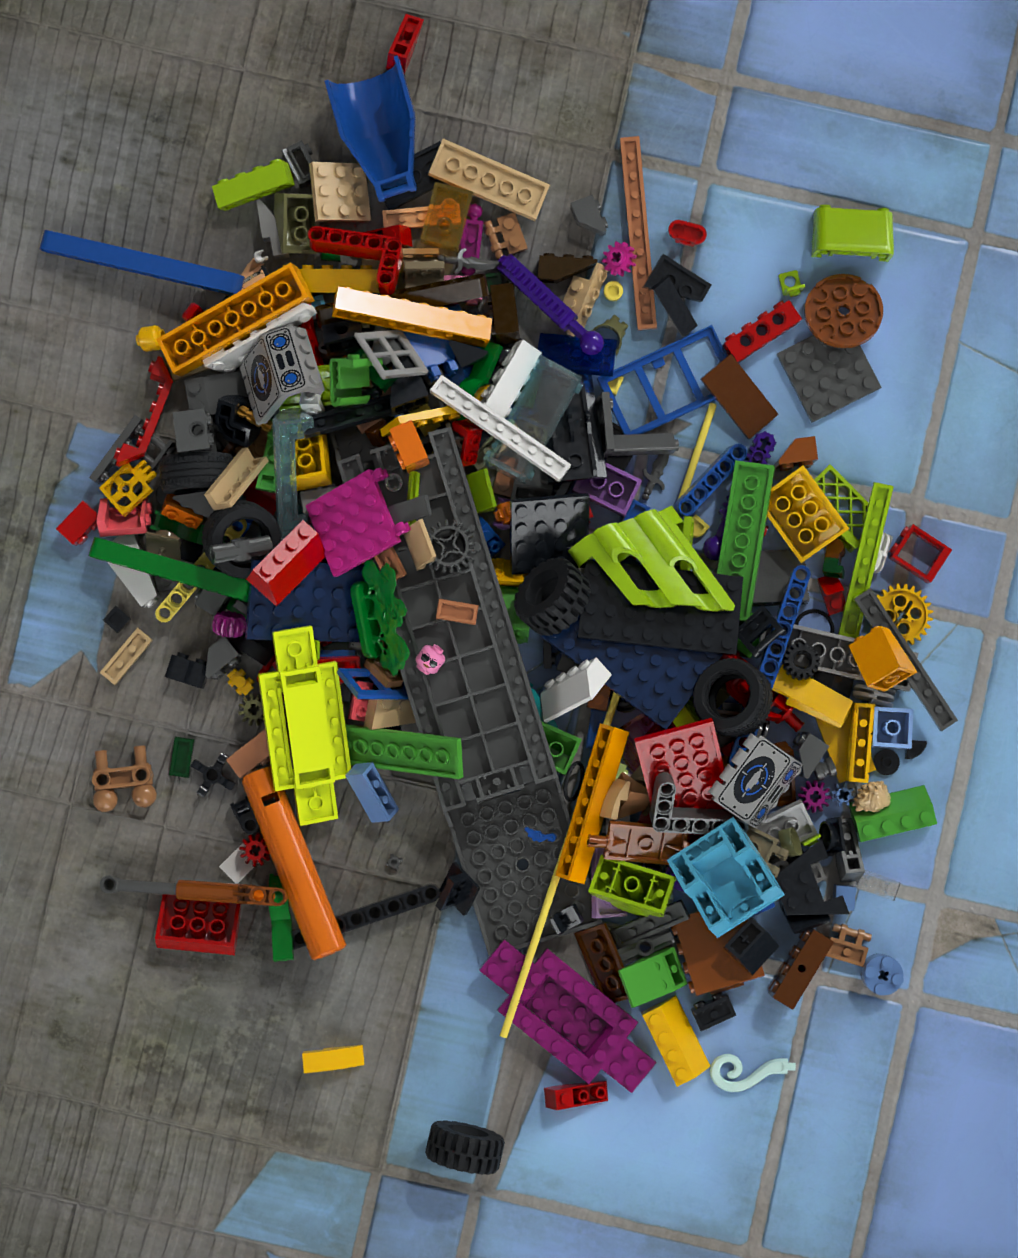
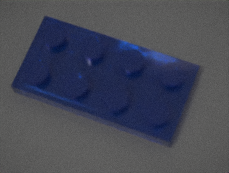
M540 333L538 350L542 353L539 357L540 362L535 370L613 377L617 340L603 338L604 346L601 352L596 355H587L580 349V340L576 336Z

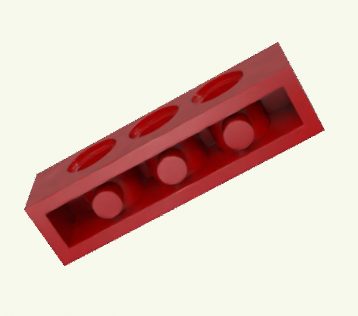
M783 300L773 306V311L770 313L765 311L757 317L758 321L753 324L748 322L741 327L742 331L737 335L732 333L727 336L723 347L728 355L731 354L739 363L800 323L802 318L790 300L785 303ZM779 316L782 319V324H775L772 317ZM756 328H765L766 334L759 335ZM740 338H748L750 345L743 346Z

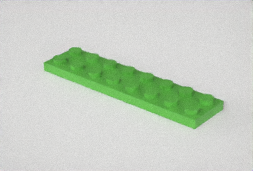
M735 460L717 574L743 577L740 620L746 621L751 616L775 466Z
M345 724L351 765L373 762L378 769L453 779L463 778L461 738L381 728L370 730L365 726Z

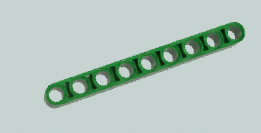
M94 537L88 555L92 558L248 602L249 581L245 579L234 578L224 573Z

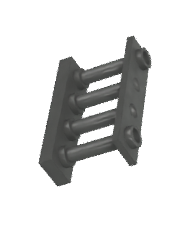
M134 415L90 475V479L99 484L100 482H106L111 477L108 471L112 466L115 467L117 459H114L117 448H122L123 443L135 447L131 441L134 435L139 434L143 437L145 430L142 429L144 421ZM153 435L150 443L161 450L160 454L155 460L147 454L140 459L145 460L152 468L151 471L156 472L160 467L159 462L162 457L173 454L176 444L171 440L165 444ZM114 482L112 487L117 490L118 486ZM140 482L133 490L137 496L143 488ZM124 486L123 492L126 493L129 489ZM127 497L124 503L126 505H129L131 501Z

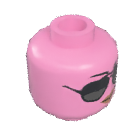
M435 644L433 646L425 645L415 658L416 667L426 675L437 673L445 662V656L442 654L444 652L443 649Z

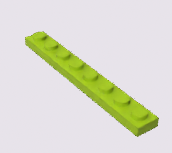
M873 482L838 635L851 638L859 637L864 615L853 599L871 586L894 486Z

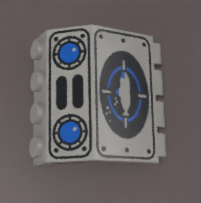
M288 325L262 334L241 361L240 370L257 425L266 424L289 396L301 392L321 395L325 390L306 328Z
M750 733L743 743L747 747L746 751L739 748L731 759L736 765L732 767L728 764L719 776L723 782L720 783L716 780L708 792L713 795L711 798L713 801L757 829L759 825L765 822L769 811L775 808L782 793L789 789L793 778L800 774L803 764L759 733L757 736Z

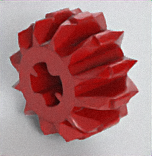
M260 833L256 834L255 839L250 834L248 835L249 841L246 839L242 840L246 847H239V850L245 851L240 857H248L245 861L246 864L253 860V867H256L257 860L260 866H263V859L266 861L270 860V857L266 855V853H270L267 845L264 843L265 840L264 838L260 840ZM253 845H256V847L261 848V850L258 852L259 855H256V853H252V849H254Z

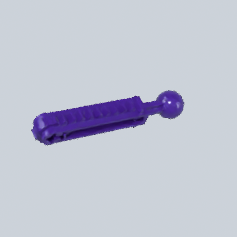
M512 254L508 256L503 255L498 260L500 264L497 269L564 332L569 329L580 340V349L585 354L596 355L601 352L604 346L602 335L596 331H587L576 321L578 319L577 314Z
M764 431L756 434V438L752 441L754 447L750 446L748 449L752 454L747 453L746 458L748 461L745 462L768 465L765 459L771 458L769 453L775 450L774 447L777 442H775L773 434L771 435ZM766 439L767 445L765 446L763 451L759 450L762 446V442L760 441ZM726 502L722 504L725 509H720L718 512L722 518L715 536L709 537L703 544V553L708 559L714 561L719 560L728 509V503Z

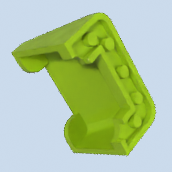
M825 204L819 205V208L814 210L811 257L821 258L822 254H828V256L837 254L871 256V259H875L878 256L879 261L889 262L894 255L893 213L889 212L887 208L860 210L831 208V205Z

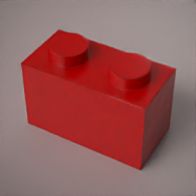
M82 500L56 529L72 545H82L88 539L87 535L90 531L98 529V513L87 502Z

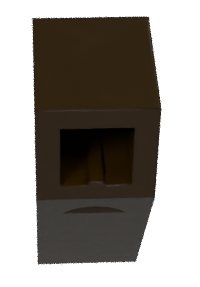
M544 253L543 256L539 255L538 279L542 283L557 284L595 267L598 259H594L593 256L584 255L582 258H574V255L563 254V257H558L553 253Z

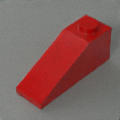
M405 14L388 52L387 70L396 64L394 56H398L405 75L424 19Z

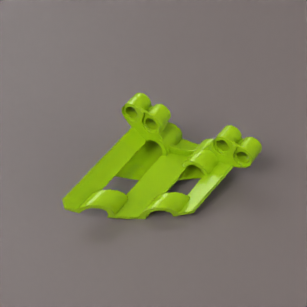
M669 506L661 511L656 509L648 510L634 518L604 525L596 529L592 534L585 536L568 550L579 568L587 560L595 559L632 605H646L655 608H670L676 605L695 606L703 611H734L735 604L677 526L679 523L682 524L683 520L673 506ZM630 555L636 557L659 589L653 591L638 589L619 562ZM679 560H685L708 594L692 593L674 568V564Z

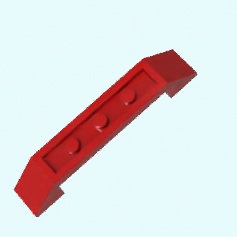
M160 356L157 357L156 362L152 360L148 369L151 372L150 379L160 384L156 392L159 395L157 402H152L149 412H152L151 418H146L142 428L145 430L143 437L139 435L135 447L123 443L122 448H117L114 459H117L115 466H123L144 457L173 384L168 369Z

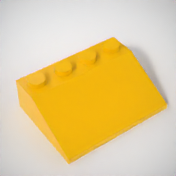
M804 465L772 487L767 517L801 563L850 529Z

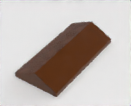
M602 923L575 932L574 935L596 988L614 1003L628 999L618 970L624 968V965L607 924Z

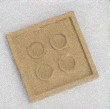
M311 162L309 164L315 222L368 223L371 221L367 177L359 163Z

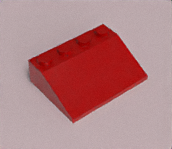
M163 894L155 934L156 947L235 955L241 904L177 899L176 895Z

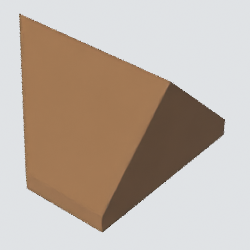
M622 772L618 779L631 782L627 801H620L617 819L643 811L650 803L646 787Z

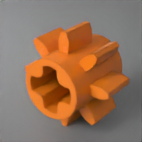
M510 501L497 505V511L494 512L496 521H502L503 525L510 524Z

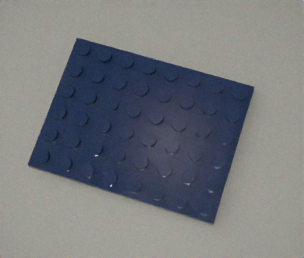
M628 556L623 561L619 562L625 564L641 565L630 556ZM580 615L575 623H572L568 629H563L559 634L550 636L539 634V636L578 665L586 659L590 661L597 657L612 674L604 685L664 730H667L693 695L694 686L700 674L707 667H710L711 664L716 661L718 662L723 655L578 638Z

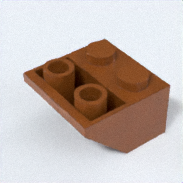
M815 436L796 438L792 441L774 464L775 469L779 468L780 471L792 470L791 468H794V466H799L800 468L802 465L805 468H810L818 460Z

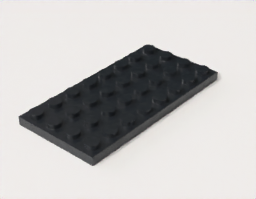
M589 559L585 562L584 575L589 580L591 592L588 597L589 602L585 605L584 612L580 614L578 638L736 656L743 577L713 574L735 604L734 611H703L695 606L676 605L670 608H655L646 605H632L596 560ZM620 563L638 589L646 591L659 589L643 565ZM676 569L692 593L708 594L693 571Z

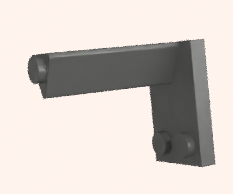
M601 392L597 397L596 407L604 459L608 456L673 454L679 450V441L674 439L673 433L613 435L611 414L613 399L610 398L609 392Z

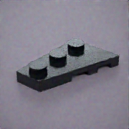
M662 254L642 288L653 290L652 286L669 277L681 298L702 302L712 284L665 254Z

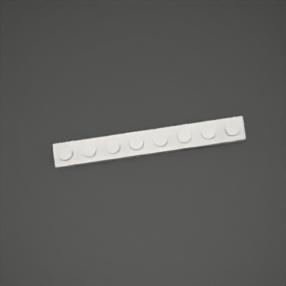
M443 375L440 376L430 389V393L558 482L561 481L570 469V463Z

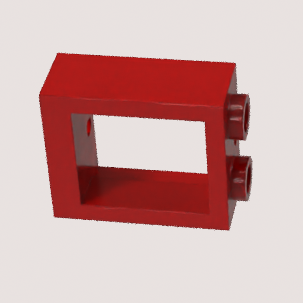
M914 524L909 527L905 526L899 535L902 537L898 544L895 542L889 550L891 553L889 559L924 582L931 583L952 549ZM912 533L939 550L926 573L898 557L899 552Z

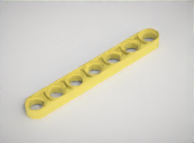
M245 519L239 520L243 525L241 531L234 530L231 524L224 535L228 536L230 540L240 538L247 528ZM205 552L194 563L196 566L203 565L206 569L210 570L215 568ZM178 583L156 609V618L161 622L170 621L197 588L187 589L184 584ZM172 595H181L182 602H173ZM167 608L170 611V616L167 618L162 617L160 609Z

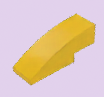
M363 1045L303 1051L304 1073L364 1065Z

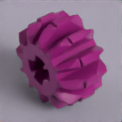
M230 611L218 612L212 621L213 631L216 635H221L222 637L237 638L242 636L245 631L246 618L241 613Z
M813 780L811 785L809 781H806L807 789L800 786V790L804 791V794L799 793L797 797L804 798L802 802L803 804L806 803V810H809L811 807V813H815L817 807L822 812V804L826 807L829 806L825 799H831V796L825 795V793H828L830 789H823L824 782L818 785L817 780ZM816 791L815 794H818L819 797L815 799V802H812L813 799L810 798V794L812 795Z

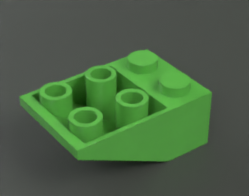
M675 947L659 949L649 956H645L618 970L631 1008L669 994L688 984Z

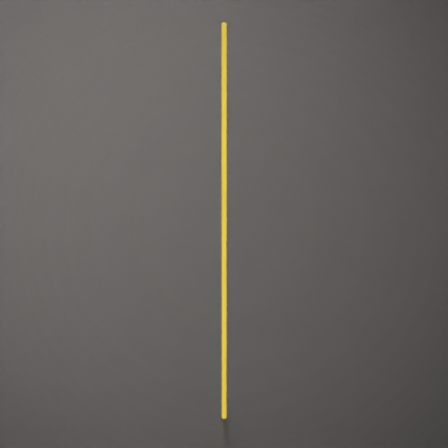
M709 403L678 499L691 485L717 407L714 403ZM613 692L603 724L611 726L620 696ZM564 843L499 1035L503 1038L508 1037L560 877L555 876Z

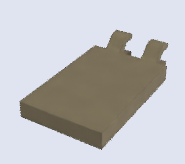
M748 825L746 834L774 877L777 878L780 868L768 862L773 854L786 861L789 851L777 846L779 843L778 839Z

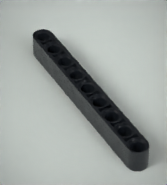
M427 884L347 911L335 917L336 920L343 922L341 932L345 933L433 903L439 898L440 889L436 884ZM428 888L436 890L437 895L434 898L427 897L426 890ZM408 895H416L418 902L413 905L408 903ZM390 901H397L399 909L396 911L391 910L388 905ZM378 907L381 911L380 916L373 917L370 914V909ZM354 913L360 914L362 922L354 923L351 918ZM299 928L293 930L294 950L306 946L305 942H299L296 939V934L301 932Z

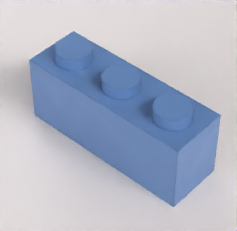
M373 762L355 764L345 775L372 823L390 821L399 808Z

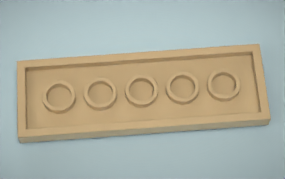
M442 139L428 173V176L533 221L537 219L550 186L545 182L446 139Z

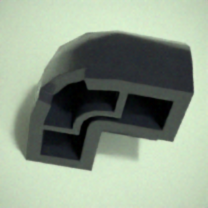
M226 395L219 398L215 413V425L218 426L219 431L224 436L223 438L227 441L246 448L256 441L262 428L237 415L240 406L249 408V411L252 410L249 398L241 395Z

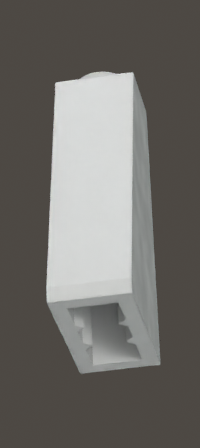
M137 534L120 535L111 541L142 550ZM108 562L141 607L145 608L147 606L150 608L158 602L157 598L160 595L151 574Z

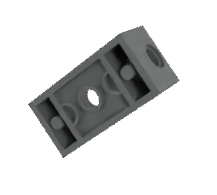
M205 408L173 412L178 453L222 452L221 441L217 440V433H220L218 426L215 425V419L211 417L210 413H207Z

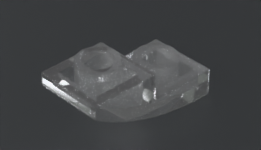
M865 870L861 879L856 881L855 887L895 901L901 883Z

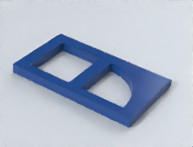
M338 668L337 674L357 699L409 700L404 681L402 688L392 690L391 688H385L368 669ZM353 677H370L379 690H362Z

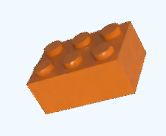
M412 420L389 429L391 435H388L394 452H399L396 454L402 470L406 469L410 473L430 464Z

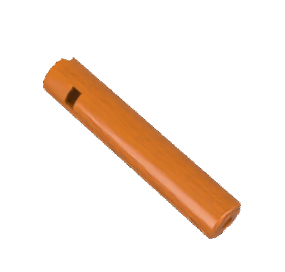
M271 766L244 776L242 785L282 886L287 893V899L311 959H321L344 949L346 942L285 790L274 791ZM275 798V803L264 806V801Z

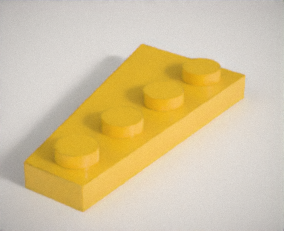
M447 406L401 415L381 428L380 431L382 437L391 435L389 429L409 420L413 421L415 428H420L430 424L436 425L447 419L455 421L461 418V414Z

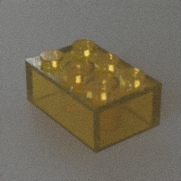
M435 182L421 235V243L458 253L473 199V192Z

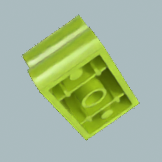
M601 854L588 892L599 899L610 902L613 906L625 912L643 917H648L649 915L663 917L676 877L629 862L604 859Z

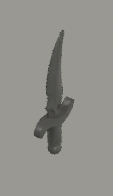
M466 248L461 249L457 256L438 255L437 257L438 261L456 265L457 269L453 274H458L462 266L467 269L489 270L497 268L500 264L498 261L484 260L473 256L464 258L463 253H465Z
M659 454L652 464L651 474H648L646 468L642 469L643 476L648 480L642 495L644 501L649 499L655 484H658L661 490L665 489L664 483L659 478L663 475V469L667 465L669 454Z

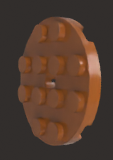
M851 274L831 275L819 281L808 294L804 309L805 320L812 334L821 342L837 348H852L864 344L876 334L883 318V303L875 287L861 280V277ZM845 307L849 310V313L844 316L838 310Z

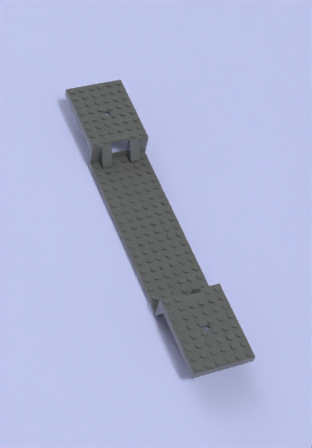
M314 315L312 318L319 346L323 341L322 329L318 327L316 315ZM370 324L369 329H371L372 332H375L376 325ZM323 359L324 365H329L330 360ZM422 378L429 394L428 406L430 409L444 407L443 402L430 393V389L433 386L428 385ZM332 405L324 406L325 412H326V411H330V410H334V409H337V408L345 407V406L334 407V406H332ZM390 416L383 419H385L388 424L393 419H395V417ZM447 419L440 423L441 426L428 432L426 437H424L419 428H416L430 462L429 465L415 470L420 472L418 497L428 495L432 515L420 519H423L427 532L430 534L433 533L430 526H434L435 529L439 528L437 526L438 521H440L441 526H445V519L448 520V525H452V521L456 520V527L462 522L464 524L462 530L467 527L470 529L466 535H474V538L470 539L469 542H476V546H470V549L476 550V553H469L473 560H465L468 567L460 564V572H458L457 567H453V574L450 573V568H446V572L442 573V566L436 571L434 568L437 563L431 566L427 563L424 569L417 571L403 534L400 535L401 542L393 547L407 575L396 581L397 586L395 587L394 596L403 601L408 611L403 616L402 626L397 627L396 632L406 642L410 650L408 660H406L403 670L400 671L419 733L461 738L463 778L453 779L433 776L443 813L451 830L462 869L480 887L473 906L488 955L490 956L503 939L517 950L530 945L571 819L454 435ZM357 426L330 432L343 484L368 469L373 471L378 468L386 469L389 477L379 481L378 485L387 506L407 501L409 473L406 469L402 470L396 454L399 452H394L389 440L382 447L373 446L365 432L362 434ZM443 531L437 536L442 539H448L454 531ZM459 534L456 546L465 552L466 542ZM453 540L443 543L446 547L445 553L455 550L452 546ZM433 541L432 546L436 558L439 559L442 547ZM450 554L444 562L452 563L461 557L456 554ZM373 557V558L369 559V560H373V562H374L375 565L377 566L378 570L381 571V569H380V567L378 566V564H377L375 558ZM439 599L479 605L476 625L436 619ZM425 645H438L444 651L442 654L445 656V662L437 673L426 675L416 667L415 658ZM525 827L541 831L543 834L555 833L557 839L554 842H549L548 839L542 842L533 841L532 838L528 837ZM520 859H526L529 865L527 869L521 870L518 868L517 862ZM588 874L585 884L560 877L539 943L602 924L601 918H592V894L588 892L590 887ZM575 903L584 921L558 935L552 929L549 918L556 912Z

